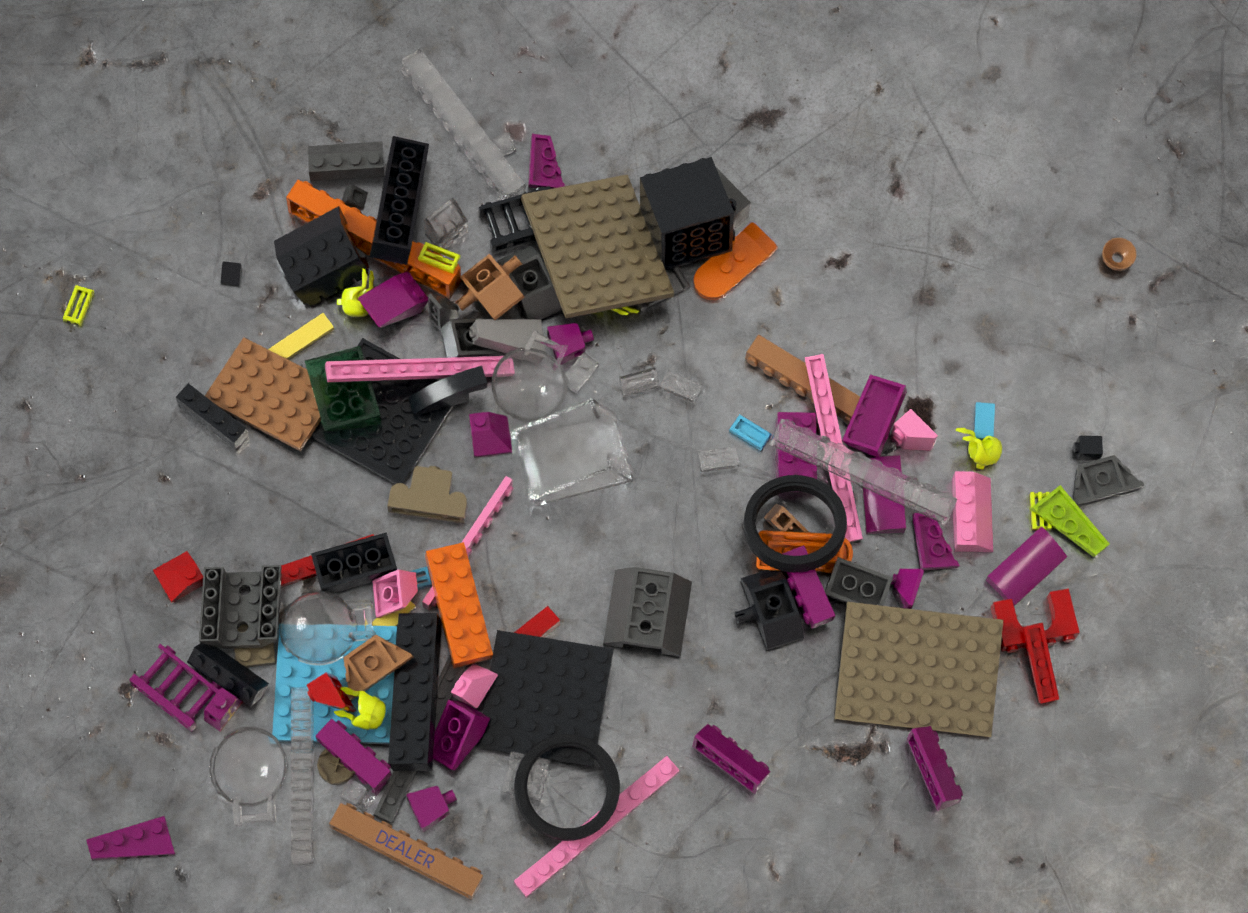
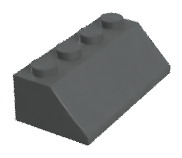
M383 142L308 146L310 181L384 177Z

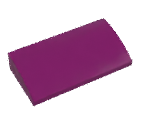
M870 374L842 442L867 454L880 457L906 396V385Z
M900 455L861 460L866 534L904 533L906 530Z
M1041 526L987 576L986 581L1005 600L1012 599L1015 606L1059 566L1067 556L1053 537Z

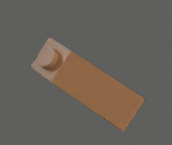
M776 504L764 517L777 531L809 532L785 507Z

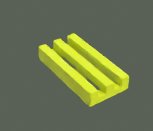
M425 242L418 260L453 274L461 255ZM429 249V250L435 251V252H437V253H440V254H442V255L448 256V257H450V258H453L454 261L449 260V259H447V258H444L443 256H440V255H438V254L431 253V252L426 251V250Z
M76 285L62 318L63 321H70L72 324L76 323L82 326L93 298L94 290ZM79 291H82L76 308L74 310V313L72 317H70L69 315L71 313ZM86 293H88L87 298H86V300H85V303H84V305H83V308H82V310H81V313H80V315H79V318L76 319V318H77V315H78V313H79V310H80V308H81V305H82V303H83V300H84V298H85V295H86Z
M1030 492V509L1035 505V498H1038L1039 502L1050 492ZM1031 510L1032 531L1038 530L1041 526L1045 530L1052 529V525L1046 522L1047 526H1044V519L1040 516V526H1037L1036 513Z

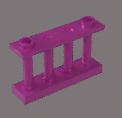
M159 644L158 649L162 655L143 676L138 677L133 674L129 681L132 686L192 732L197 727L194 721L195 715L221 687L214 681L208 682L175 656L176 652L168 645L164 647ZM168 659L171 660L177 667L158 688L153 689L149 686L150 679ZM185 671L192 677L191 680L173 700L168 701L164 697V692ZM199 682L207 691L189 711L182 712L179 709L180 703Z

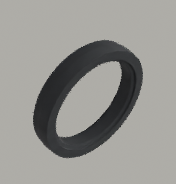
M803 475L781 476L762 485L750 498L744 515V532L750 549L768 566L786 572H806L819 568L829 562L840 550L847 531L845 508L836 492L825 483ZM798 491L814 495L822 500L832 512L835 521V529L830 540L819 550L802 556L784 555L768 547L760 538L755 522L759 510L769 499L784 492Z
M562 734L540 741L525 754L516 772L514 794L521 815L533 829L552 839L574 841L594 834L609 821L619 800L620 780L613 760L600 745L582 736ZM573 747L591 755L598 762L604 773L607 787L604 804L595 818L583 826L561 828L551 825L535 812L530 803L527 792L530 770L541 755L554 748Z

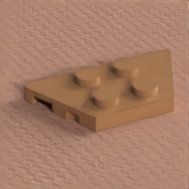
M374 635L343 657L348 688L354 691H366L414 656L380 636ZM348 695V698H349L350 701H352V700H354L356 697H358V696Z

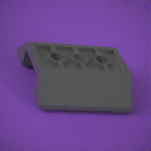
M264 565L260 572L228 573L224 567H204L199 642L223 649L263 648L277 641L282 566ZM250 588L251 590L248 595H241L242 589ZM241 625H248L247 631L242 633L238 631Z
M639 567L615 570L603 645L623 648L624 643L662 649L661 654L681 657L692 581L675 573ZM653 585L657 588V591L654 594H649L646 591V587ZM641 623H649L651 629L643 631L640 628Z

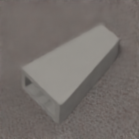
M476 319L472 326H470L469 334L474 345L535 362H540L546 355L541 319Z

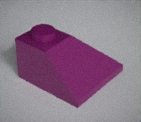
M492 412L469 414L474 458L512 453L507 416Z
M900 568L898 574L894 573L891 585H894L892 593L900 608L912 609L924 570Z

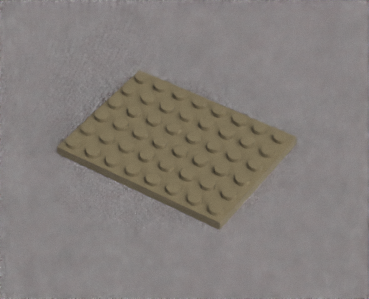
M628 175L521 195V201L565 318L674 297V290L664 265L660 260Z
M847 602L834 719L906 728L931 726L933 731L991 737L1003 620Z

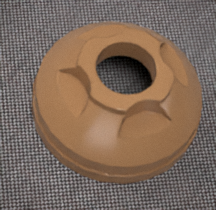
M1124 238L1109 240L1104 245L1102 251L1104 263L1116 271L1130 268L1137 256L1134 245ZM1119 254L1123 260L1117 263L1113 261L1112 256Z

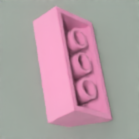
M955 471L952 478L954 552H993L991 478L976 472Z

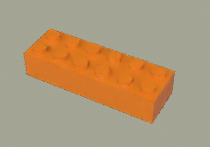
M464 542L426 551L425 559L453 668L491 660L493 652Z

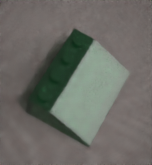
M361 346L305 360L324 431L364 428L382 423L371 381L327 382L326 361L364 360Z

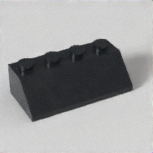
M387 532L311 553L322 596L372 583V580L397 570Z

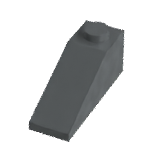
M431 293L428 295L429 318L440 331L441 327L449 320L459 318V308L454 301L450 302L447 297Z

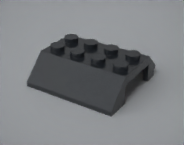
M339 206L274 241L276 258L293 292L303 304L308 303L310 307L322 301L321 295L326 299L338 292L337 287L343 290L354 284L353 278L357 282L362 280L363 269H366L367 276H369V265L365 257H360L345 227L347 221Z

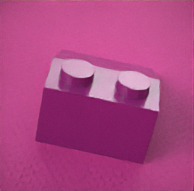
M408 271L393 276L358 298L379 328L420 314L428 303V297Z
M448 699L435 730L433 759L451 770H456L482 738L490 718L464 702Z

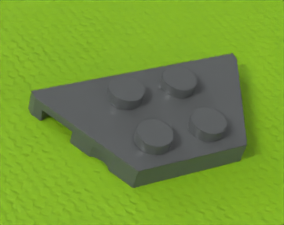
M1115 455L1078 465L1073 501L1079 506L1142 488L1144 483L1131 474L1132 471L1127 466H1124Z

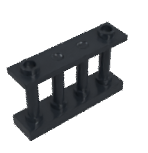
M541 186V187L536 188L534 191L527 192V193H532V192H537V191H542V190H548V189H551V188H550V186H548V187ZM521 195L494 203L487 202L478 207L479 217H487L493 234V239L490 240L492 254L536 241L521 201ZM522 205L529 224L528 229H518L511 208ZM501 211L505 212L511 229V233L504 236L500 234L494 217V213Z

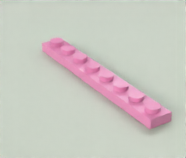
M505 476L462 542L465 544L468 558L472 553L471 548L473 544H478L481 540L483 529L491 525L493 514L501 510L503 506L502 501L505 496L509 497L514 487H512L513 480ZM433 586L422 601L423 607L429 611L432 606H437Z

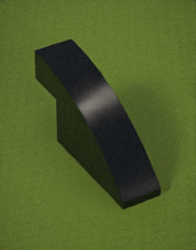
M478 366L456 373L411 395L409 402L413 415L416 416L468 402L469 393L487 388L483 367Z

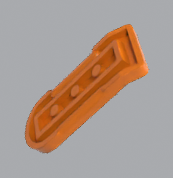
M751 222L735 237L731 252L711 257L697 269L693 281L695 291L699 296L707 300L723 298L755 268L770 258L778 249L777 244L757 224Z
M762 530L758 533L768 547L781 554L803 545L807 553L811 554L822 548L833 535L831 533ZM845 538L838 553L829 562L816 568L815 571L831 573L838 557L851 562L853 549L850 542ZM757 557L756 566L758 569L778 570L768 566Z

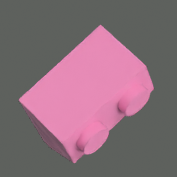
M912 409L894 423L890 435L892 442H895L896 446H900L903 450L931 451L938 436Z

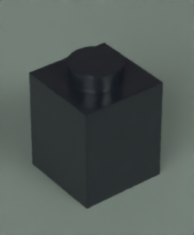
M1079 436L1073 444V452L1077 454V460L1101 459L1103 455L1102 436Z

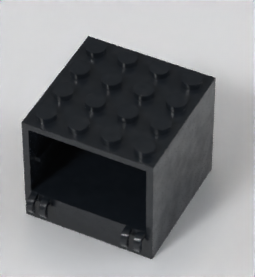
M712 157L701 158L692 163H683L678 167L666 168L660 172L649 173L640 177V210L665 270L732 251L733 241H735V230L733 229L734 212H736L737 203L732 198L728 199Z

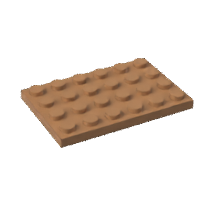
M243 337L205 396L227 414L301 451L341 388L339 385L327 382V379Z

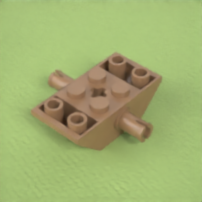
M488 254L460 276L469 292L455 301L456 304L464 311L473 302L479 301L494 320L498 319L524 298V295L509 276L522 263L514 255L505 264L499 265Z

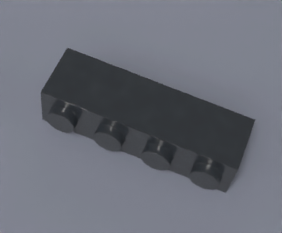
M189 383L176 396L177 403L182 409L235 450L249 437L247 428Z
M203 643L198 644L194 647L187 661L188 664L248 706H252L262 698L269 684L215 646Z

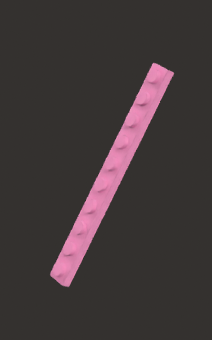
M824 354L805 357L831 487L841 499L846 512L847 531L845 538L849 542L863 540Z
M511 356L326 361L325 363L327 382L439 379L478 366L483 367L485 377L513 376L514 374Z
M668 756L663 758L619 795L613 815L600 830L583 839L562 841L515 879V885L527 898L676 776L680 770ZM597 812L594 816H592V817H591L588 821H586L583 825L587 824V823L590 822L593 818H595V816H596L599 812Z

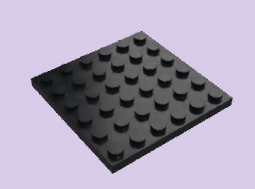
M362 338L348 361L400 358ZM438 379L333 382L339 385L341 390L310 437L393 484H404L453 406L416 416L413 415L409 397L439 381Z
M497 630L490 671L498 676L485 696L483 714L488 716L490 720L482 738L477 743V748L525 755L540 741L562 734L582 736L598 744L614 649ZM573 747L554 748L539 757L592 767L595 765V759L591 755Z

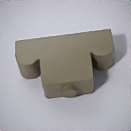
M415 466L411 487L408 488L403 483L393 485L390 490L387 507L388 512L464 524L467 512V498L461 492H453L450 495L452 486L451 471L441 470L436 466H429V468Z

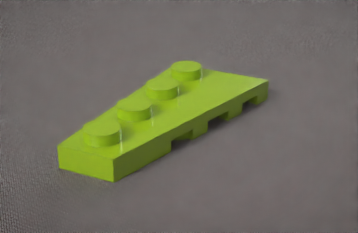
M1061 485L1030 509L1093 557L1110 545Z

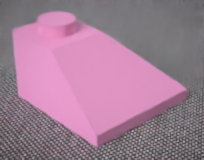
M396 570L372 580L376 618L391 614L408 605L418 592L416 572Z
M472 664L455 683L451 694L454 698L478 708L498 675L477 664Z

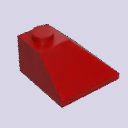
M188 551L153 569L171 603L203 586V575Z
M326 672L307 684L309 689L307 693L313 702L316 701L320 704L349 712L356 711L348 695L340 689L343 686L336 676Z

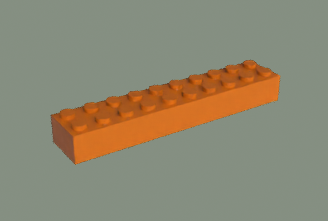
M297 180L286 196L289 213L308 223L339 206L347 221L345 227L354 245L370 256L376 219L372 216L367 217L355 207L350 208L338 198L330 197L324 190L319 191L313 188L307 181ZM412 241L407 265L376 259L400 273L408 271L415 281L448 299L452 297L461 282V267L459 264L455 267V271L452 274L419 261L418 257L424 246L420 242L415 243ZM428 249L426 250V251H429V252H431V253L438 254V255L442 256L440 253H437V252H435V251L432 252V251H430V250H428Z

